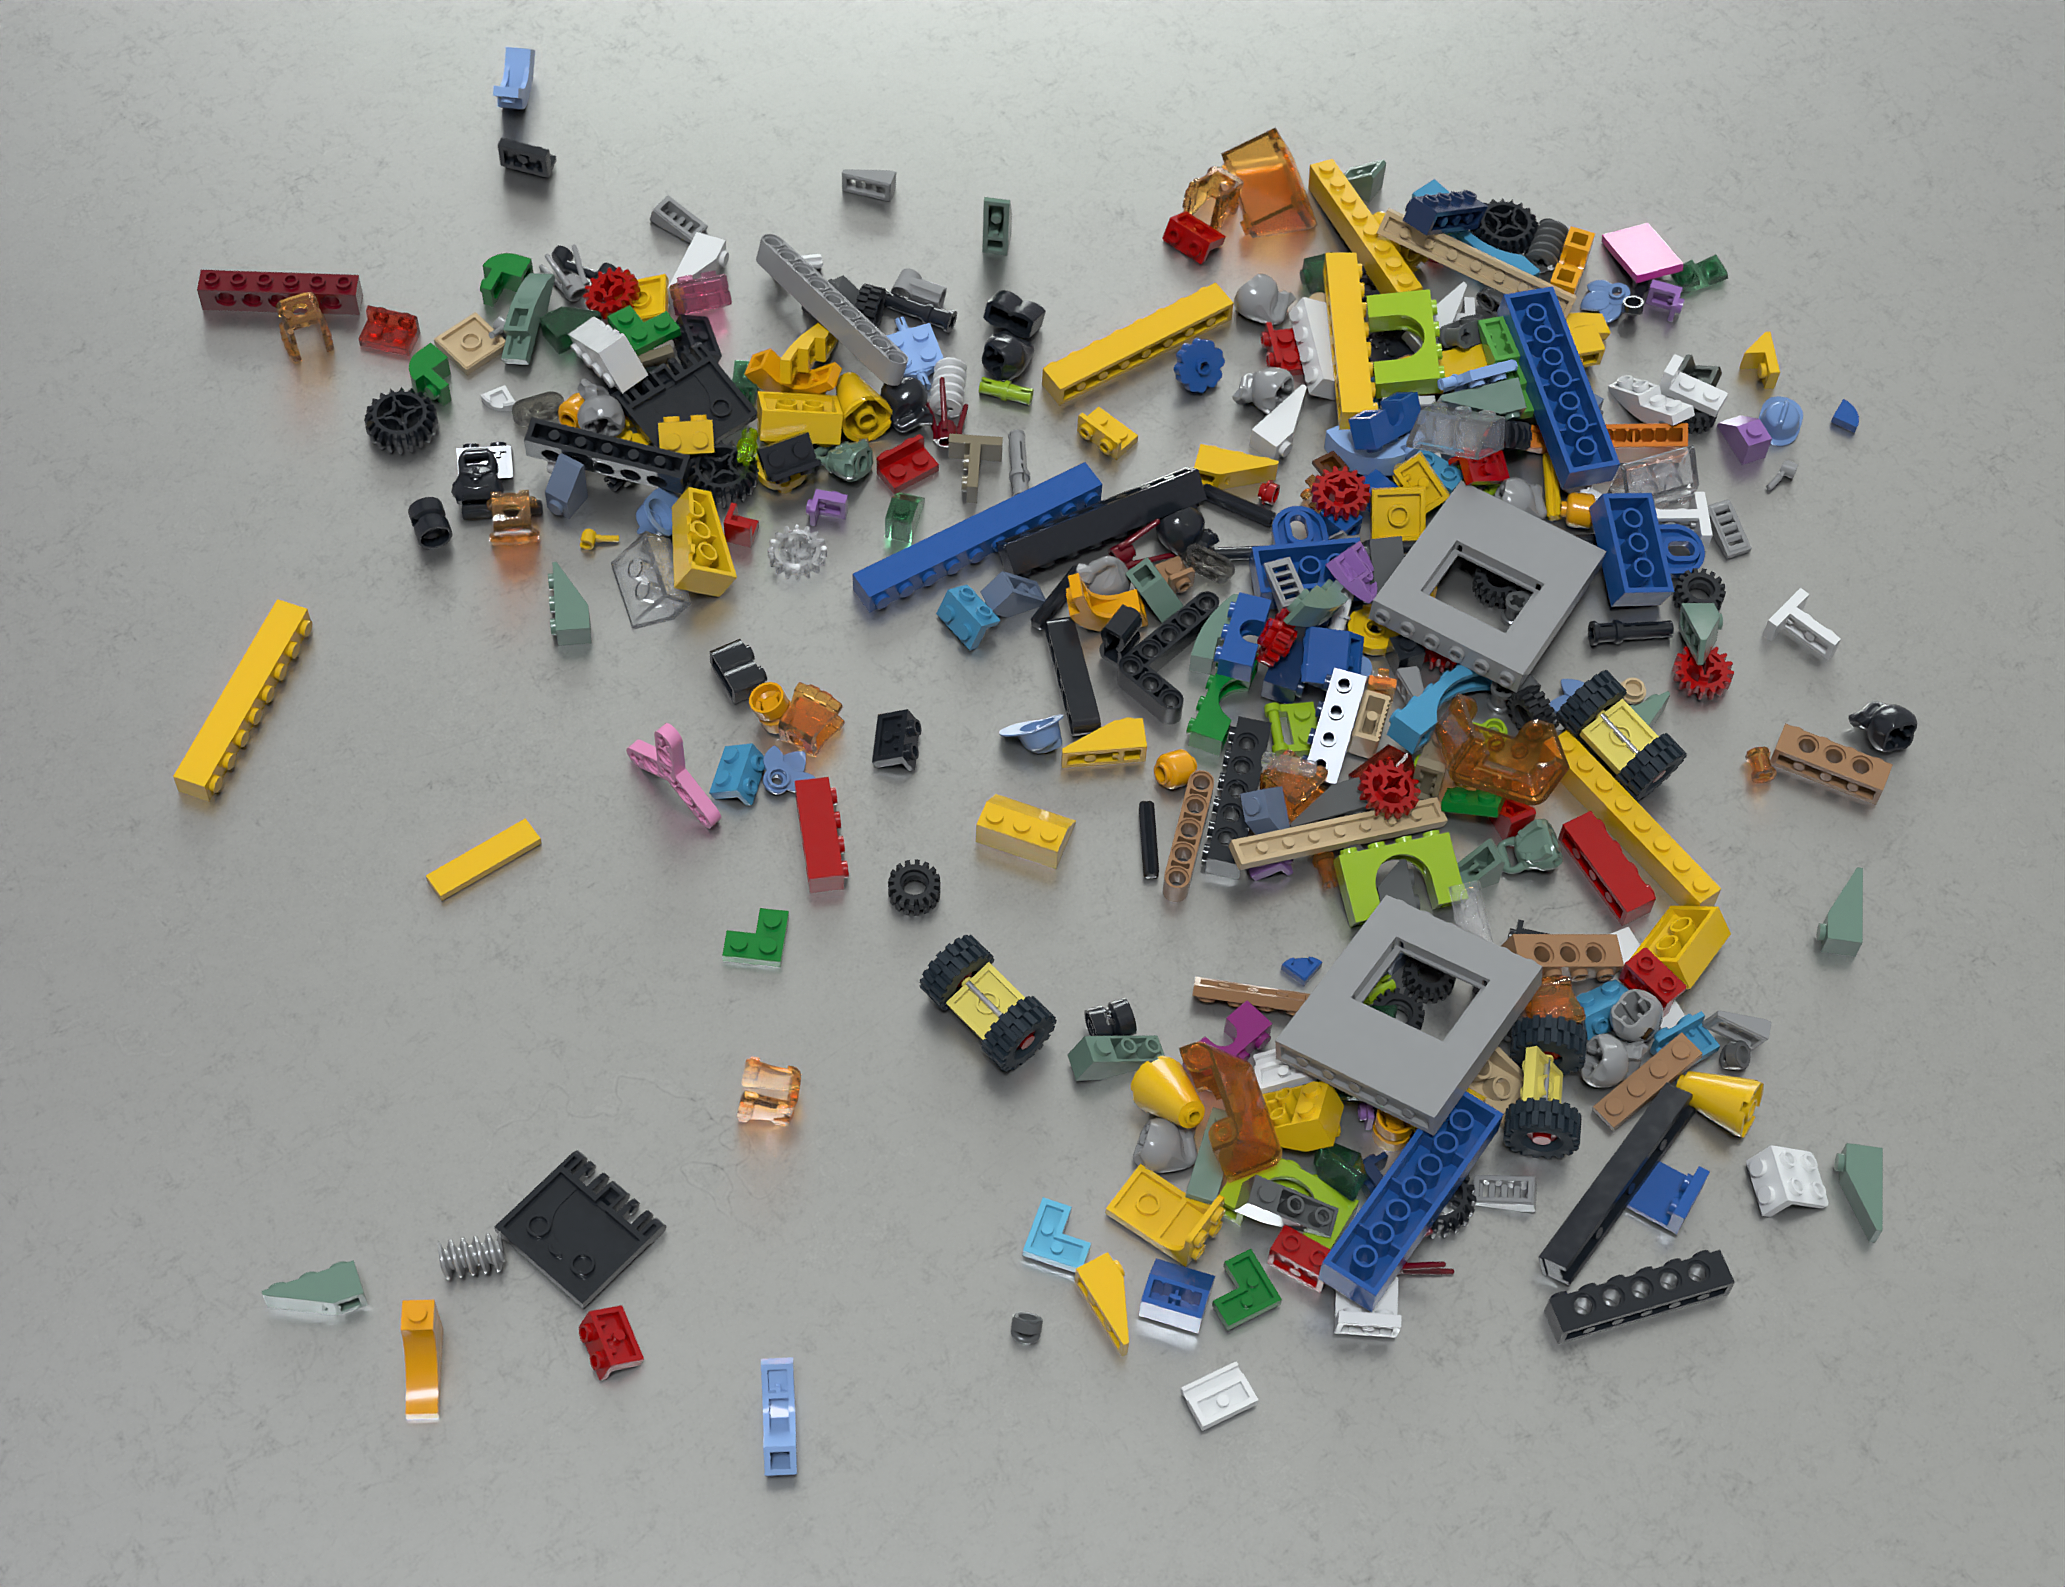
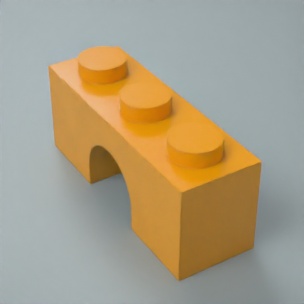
M1570 226L1559 263L1555 267L1550 284L1575 295L1590 255L1595 233Z

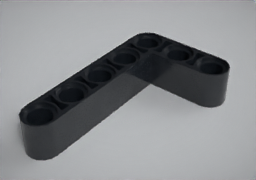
M1204 591L1196 595L1119 660L1117 684L1164 724L1171 725L1179 722L1182 716L1184 698L1179 690L1157 672L1197 639L1205 622L1219 607V598L1213 592Z

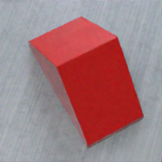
M1506 798L1498 818L1489 817L1502 840L1509 837H1515L1519 830H1522L1534 821L1536 810L1529 805Z

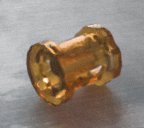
M1755 747L1746 753L1745 758L1751 765V779L1754 783H1767L1777 776L1776 769L1772 767L1769 759L1771 752L1768 747Z

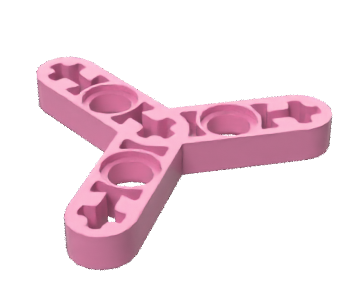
M665 723L654 732L655 746L638 739L626 749L628 756L635 765L667 780L695 817L706 828H711L721 820V814L687 771L682 737L671 724Z

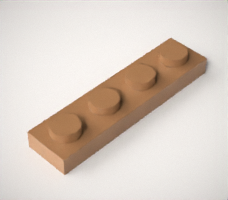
M1195 977L1192 996L1198 997L1203 1002L1227 1001V1004L1235 1007H1240L1245 1001H1248L1262 1011H1273L1275 1008L1286 1010V1013L1295 1015L1310 994Z
M1681 1032L1595 1104L1593 1111L1614 1132L1657 1096L1666 1082L1672 1083L1701 1059L1703 1053Z

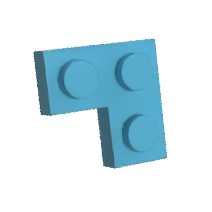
M1043 1197L1025 1243L1022 1256L1075 1273L1076 1268L1085 1264L1091 1243L1063 1234L1072 1207Z

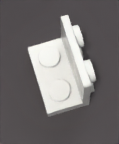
M1397 1276L1372 1312L1335 1290L1334 1333L1397 1337L1401 1329V1315H1398Z

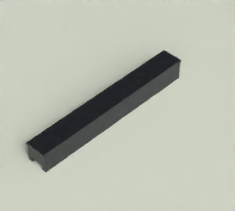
M1666 1082L1538 1258L1544 1276L1547 1277L1548 1275L1569 1286L1635 1194L1695 1114V1108L1688 1106V1103L1693 1098L1692 1093Z

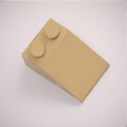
M1497 1046L1469 1086L1472 1090L1486 1097L1485 1103L1503 1113L1500 1127L1503 1129L1506 1108L1511 1103L1516 1104V1101L1521 1099L1520 1090L1524 1082V1073Z

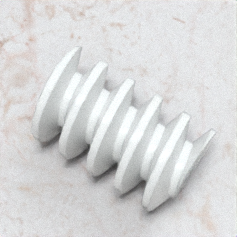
M947 357L937 361L934 366L929 406L939 416H941L940 377L945 379L947 418H954L962 413L965 380L967 377L965 372L967 366L963 361Z

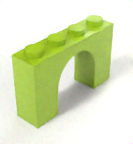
M1430 289L1367 295L1369 332L1406 330L1417 335L1423 343L1419 351L1410 357L1373 362L1376 399L1389 397L1396 392H1417L1418 395L1440 393L1437 381L1438 379L1445 378L1444 366H1439L1438 360L1442 359L1441 343L1436 344V337H1440L1439 321L1434 322L1433 316L1437 315L1436 299L1431 300Z
M1433 830L1423 833V838L1412 839V836H1404L1395 839L1394 844L1385 845L1384 841L1369 844L1366 850L1357 851V847L1341 850L1340 855L1333 860L1350 928L1364 925L1380 904L1376 889V874L1381 864L1391 860L1406 859L1408 863L1420 871L1426 884L1432 910L1458 905L1466 900L1449 832L1440 834L1439 830Z
M1254 1142L1250 1144L1220 1192V1195L1225 1198L1223 1208L1226 1209L1223 1217L1239 1226L1242 1225L1247 1217L1234 1211L1242 1183L1254 1175L1261 1176L1339 1208L1330 1238L1306 1232L1303 1233L1329 1249L1334 1247L1349 1226L1359 1204V1200L1349 1191L1337 1189L1328 1184L1327 1180L1322 1176L1312 1175L1301 1169L1300 1165L1296 1162L1285 1160L1275 1155L1269 1147L1259 1146Z

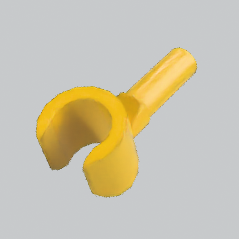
M585 529L581 535L580 547L585 550H592L595 542H619V535H601L592 529Z

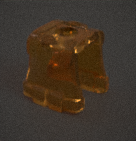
M1212 166L1208 169L1205 176L1194 178L1190 181L1183 199V212L1187 211L1194 215L1210 197L1214 198L1216 202L1210 226L1219 231L1225 219L1230 214H1235L1238 211L1239 195L1243 191L1244 182L1227 170L1218 166ZM1221 183L1227 184L1229 189L1224 191Z
M314 293L299 294L281 300L276 304L277 314L279 317L281 316L282 320L279 324L281 339L288 355L291 356L294 362L302 361L294 330L313 324L317 328L326 351L331 352L334 350L332 335L325 316L320 311L319 302ZM297 308H306L308 310L304 315L293 314Z
M519 490V492L514 493L491 492V499L487 501V510H492L493 531L489 534L491 544L513 546L514 543L523 545L540 540V532L533 527L531 519V507H537V499L534 496H530L529 490ZM520 509L519 514L514 518L506 517L503 513V510Z
M799 682L794 689V694L787 711L779 721L780 739L816 757L825 742L844 726L845 721L838 716L843 705L828 692L821 691L820 688L812 684L806 685Z
M1287 749L1280 757L1273 759L1261 773L1260 790L1283 787L1289 823H1291L1326 791L1320 785L1326 779L1328 770L1322 765L1317 766L1301 759L1292 750Z
M1555 976L1542 977V985L1524 1008L1526 1017L1528 1016L1530 1019H1533V1015L1538 1014L1541 1017L1551 1014L1552 1018L1563 1016L1566 1021L1572 1019L1580 1022L1586 1019L1584 1007H1581L1574 995L1569 976L1559 978Z
M750 1056V1059H746L742 1075L743 1087L788 1091L787 1100H782L755 1092H743L737 1108L736 1118H738V1121L748 1123L750 1119L771 1120L775 1125L780 1126L790 1124L799 1098L801 1072L799 1069L789 1065L788 1069L760 1062L758 1057Z

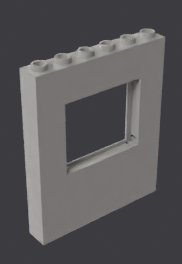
M1460 481L1374 598L1368 618L1517 693L1601 569L1606 551L1472 485H1466L1465 482ZM1459 545L1463 547L1462 552L1458 551ZM1457 556L1463 557L1533 592L1506 633L1430 596ZM1537 584L1541 585L1540 591L1535 589Z
M1386 895L1275 1040L1276 1059L1434 1136L1542 985L1543 966L1537 964L1532 959L1519 956L1505 947L1495 945L1479 935H1474L1460 929L1453 923H1447L1436 918L1427 911H1421L1412 907L1403 900ZM1400 952L1480 989L1443 1041L1363 1004L1364 1000Z

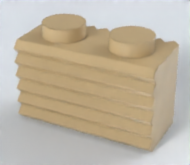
M1370 690L1364 691L1347 749L1349 753L1369 759L1375 757L1391 703L1390 696Z

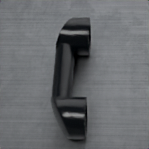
M556 246L552 252V258L561 271L567 270L579 275L576 263L572 262L574 258L573 253L564 246ZM603 263L598 271L583 266L585 276L588 279H597L599 277L598 272L601 271L605 274L608 268H611L613 272L617 269L610 263Z
M1632 279L1634 293L1633 296H1627L1623 299V313L1630 315L1643 314L1644 301L1642 298L1644 292L1650 289L1652 279L1636 283Z

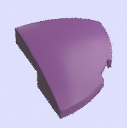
M1361 541L1326 564L1332 575L1349 592L1367 603L1374 600L1377 595V583L1374 582L1370 585V581L1373 580L1372 572L1374 568Z

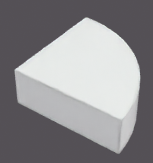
M505 385L481 395L482 402L490 409L501 412L517 409V404Z

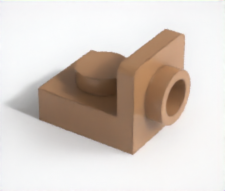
M1179 556L1155 565V568L1174 593L1185 592L1194 585L1195 570L1193 567L1186 568Z

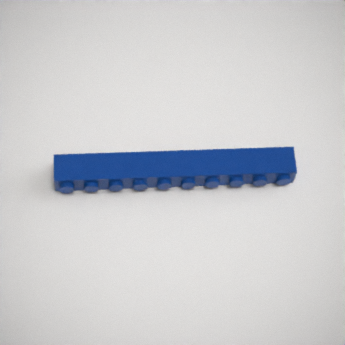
M1086 462L1081 463L853 573V591L869 613L876 609H883L901 597H908L914 591L924 586H930L948 574H955L961 568L971 563H977L985 556L994 552H999L996 545L998 541L1101 501L1103 484Z

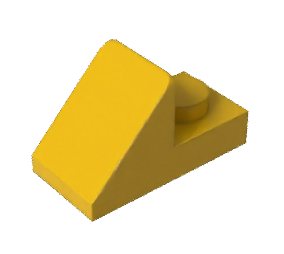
M1765 332L1746 350L1739 367L1740 369H1757L1758 378L1762 379L1764 389H1775L1780 375L1771 332Z

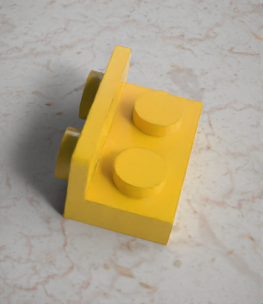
M1099 406L1088 416L1083 412L1078 415L1077 431L1084 439L1090 440L1097 445L1103 453L1109 454L1116 460L1138 442V435Z
M1421 451L1402 464L1398 463L1394 466L1393 472L1395 474L1392 476L1398 487H1426V513L1446 501L1450 496V493Z

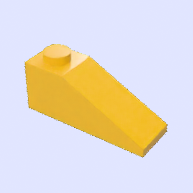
M1126 717L1121 720H1114L1062 748L1061 768L1145 762L1147 742L1143 718L1134 719Z
M1106 1252L1076 1268L1074 1282L1121 1357L1127 1355L1129 1347L1124 1286L1125 1272L1117 1259L1113 1261L1109 1253Z

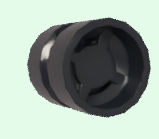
M424 497L409 506L408 514L414 527L418 544L422 548H439L451 540L453 534L449 521L445 517L446 513L441 500L435 497Z
M1126 998L1109 1002L1107 1008L1099 1005L1084 1010L1089 1036H1132L1137 1033L1135 1017Z

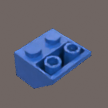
M1306 627L1303 639L1304 655L1303 664L1301 665V682L1323 689L1326 675H1332L1334 668L1361 675L1364 636L1344 630Z
M1156 1258L1143 1292L1139 1316L1199 1333L1215 1276Z

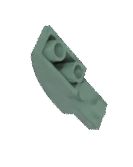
M529 273L518 288L503 328L507 337L501 359L505 364H530L539 323L545 322L555 281L554 274Z
M1328 579L1321 588L1318 585L1311 591L1305 588L1286 608L1290 613L1283 621L1286 624L1300 627H1311L1326 622L1348 600L1341 592L1344 586L1337 579L1334 582Z

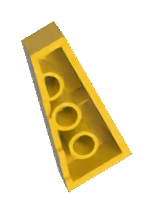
M688 487L672 506L674 588L720 597L735 581L737 575L712 493Z

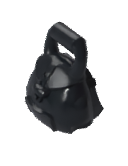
M487 447L467 448L460 454L458 459L459 474L456 481L452 484L451 491L458 505L500 502L502 500V495L505 491L503 482L495 472V455ZM489 458L487 465H467L465 459Z

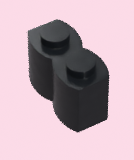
M1000 290L987 302L983 318L995 327L1007 328L1015 336L1030 338L1042 327L1046 310L1035 302L1023 301L1013 292Z
M1124 604L1121 605L1101 630L1103 642L1099 648L1100 655L1104 660L1117 667L1119 660L1140 642L1139 629L1142 626V618L1136 609L1127 607Z
M741 639L710 651L711 666L734 704L748 699L757 686L768 680L764 668L757 666L753 661L755 656L750 645L745 646Z

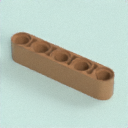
M1204 770L1195 771L1189 777L1166 866L1163 895L1171 902L1183 901L1189 892L1214 788L1213 776ZM1197 787H1202L1204 790H1199ZM1188 834L1192 835L1193 837H1186L1184 835ZM1179 858H1184V859H1186L1187 861H1180V860H1178V859H1179ZM1177 882V883H1180L1181 885H1180V886H1175V885H1173V884H1171V883Z

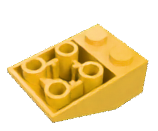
M1313 1081L1292 1088L1286 1087L1265 1094L1258 1093L1248 1097L1237 1138L1238 1140L1305 1152L1334 1145L1344 1105L1335 1088L1323 1081Z

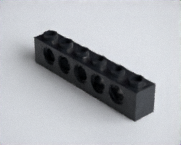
M534 417L531 418L524 438L526 455L529 457L556 463L558 456L563 453L584 464V469L587 471L681 494L685 492L691 473L690 455Z
M1238 716L1236 727H1230L1228 743H1232L1231 750H1225L1222 766H1227L1226 773H1220L1217 789L1222 790L1221 797L1215 796L1212 813L1217 814L1215 821L1210 820L1207 837L1212 839L1210 845H1204L1201 861L1206 862L1205 873L1239 880L1241 870L1238 869L1229 846H1224L1220 843L1230 844L1231 840L1248 837L1250 827L1245 822L1240 794L1258 790L1272 724L1270 722ZM1232 795H1237L1240 798L1232 797ZM1226 819H1233V820H1235V821H1234V822H1230V821H1227Z
M1703 1250L1694 1254L1692 1258L1682 1261L1680 1258H1675L1658 1268L1653 1269L1652 1266L1644 1267L1634 1275L1625 1277L1623 1274L1610 1278L1603 1284L1588 1283L1575 1292L1567 1293V1291L1555 1293L1548 1300L1544 1313L1557 1344H1561L1729 1295L1735 1281L1721 1250L1713 1252ZM1689 1274L1697 1275L1701 1281L1691 1279ZM1660 1282L1670 1284L1673 1289L1664 1288ZM1632 1291H1640L1644 1298L1636 1297ZM1603 1299H1611L1615 1302L1616 1306L1607 1305ZM1574 1307H1582L1588 1314H1580Z

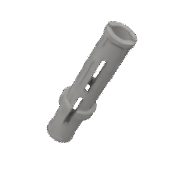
M1019 429L1012 430L1008 434L1011 463L1009 480L1012 483L1013 496L1029 489L1028 482L1031 479L1030 472L1027 470L1025 432Z

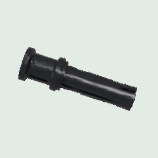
M885 290L886 301L884 305L886 308L921 319L924 324L930 323V325L944 328V331L947 333L953 330L957 319V311L939 308L935 303H920Z
M1617 619L1612 620L1611 623L1590 621L1588 625V639L1592 646L1597 645L1599 642L1620 644L1623 640L1672 638V634H1674V626L1671 620L1622 623V621Z

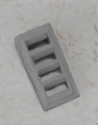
M843 169L842 191L891 202L896 189L895 171Z
M669 195L652 210L650 220L654 224L689 243L692 242L696 232L703 233L708 225ZM683 222L688 223L684 228L681 226ZM692 226L697 228L692 234L688 232Z
M1727 499L1708 505L1712 534L1726 559L1751 552V545L1730 500ZM1733 532V534L1725 536V534ZM1735 541L1739 542V544L1733 546H1729L1728 544Z
M1290 557L1263 564L1279 613L1282 608H1287L1304 590ZM1286 566L1287 570L1282 572L1274 573L1272 570L1274 568ZM1289 576L1290 578L1288 580L1280 582L1277 581V578ZM1288 585L1293 586V588L1283 591L1281 590V587ZM1291 594L1296 595V597L1285 599L1284 597Z
M1417 666L1396 670L1394 685L1407 705L1413 696L1418 697L1424 691L1420 671Z
M1718 1010L1705 1019L1702 1026L1729 1040H1743L1749 1049L1753 1050L1769 1039L1772 1022L1762 1018Z
M1474 1175L1473 1185L1475 1191L1473 1195L1477 1198L1475 1206L1520 1212H1536L1537 1183L1535 1176ZM1483 1185H1489L1488 1197H1483ZM1496 1186L1501 1187V1197H1495ZM1509 1188H1514L1513 1198L1508 1197ZM1521 1189L1526 1190V1198H1521Z

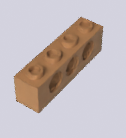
M1786 723L1769 762L1770 765L1874 805L1877 804L1893 766V764L1887 763L1881 758L1869 756L1852 747L1843 746L1826 737L1817 736L1804 731L1800 727L1791 726Z
M1513 934L1500 946L1526 959H1532L1537 964L1543 966L1542 978H1545L1546 981H1557L1561 978H1571L1572 981H1582L1587 978L1608 981L1613 979L1615 974L1624 966L1617 934Z

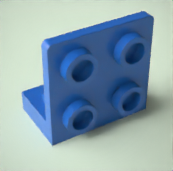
M1659 1162L1630 1201L1627 1208L1677 1234L1701 1192L1710 1171L1699 1166L1694 1176L1689 1173L1685 1175Z

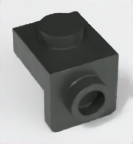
M1688 354L1685 356L1680 372L1714 387L1717 386L1722 375L1720 366L1695 365L1693 356Z

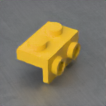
M690 415L691 421H680V416L663 417L664 422L658 423L660 448L682 454L715 453L713 421L707 420V415Z

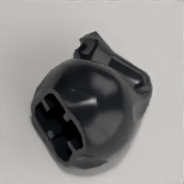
M1007 330L992 335L986 341L982 355V364L997 380L1010 381L1018 377L1025 370L1033 356L1034 346L1031 342L1015 337Z
M903 377L899 385L883 384L880 396L888 402L892 409L890 420L895 430L905 433L919 425L933 424V414L930 413L928 407H925L928 402L927 392L920 380L913 377Z
M1192 506L1163 518L1156 526V533L1161 543L1174 554L1190 563L1200 562L1208 549L1220 542L1216 533H1213L1209 528L1205 529V519L1202 513Z
M1879 701L1869 702L1863 709L1850 714L1848 717L1853 727L1867 730L1871 745L1881 752L1903 750L1909 747L1914 739V732L1918 724L1915 715L1910 710L1901 705L1886 704Z

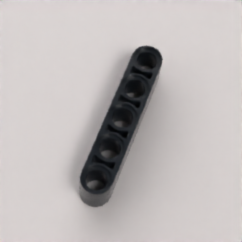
M1071 617L1045 620L1046 638L1072 736L1090 734L1101 728V720L1076 624Z

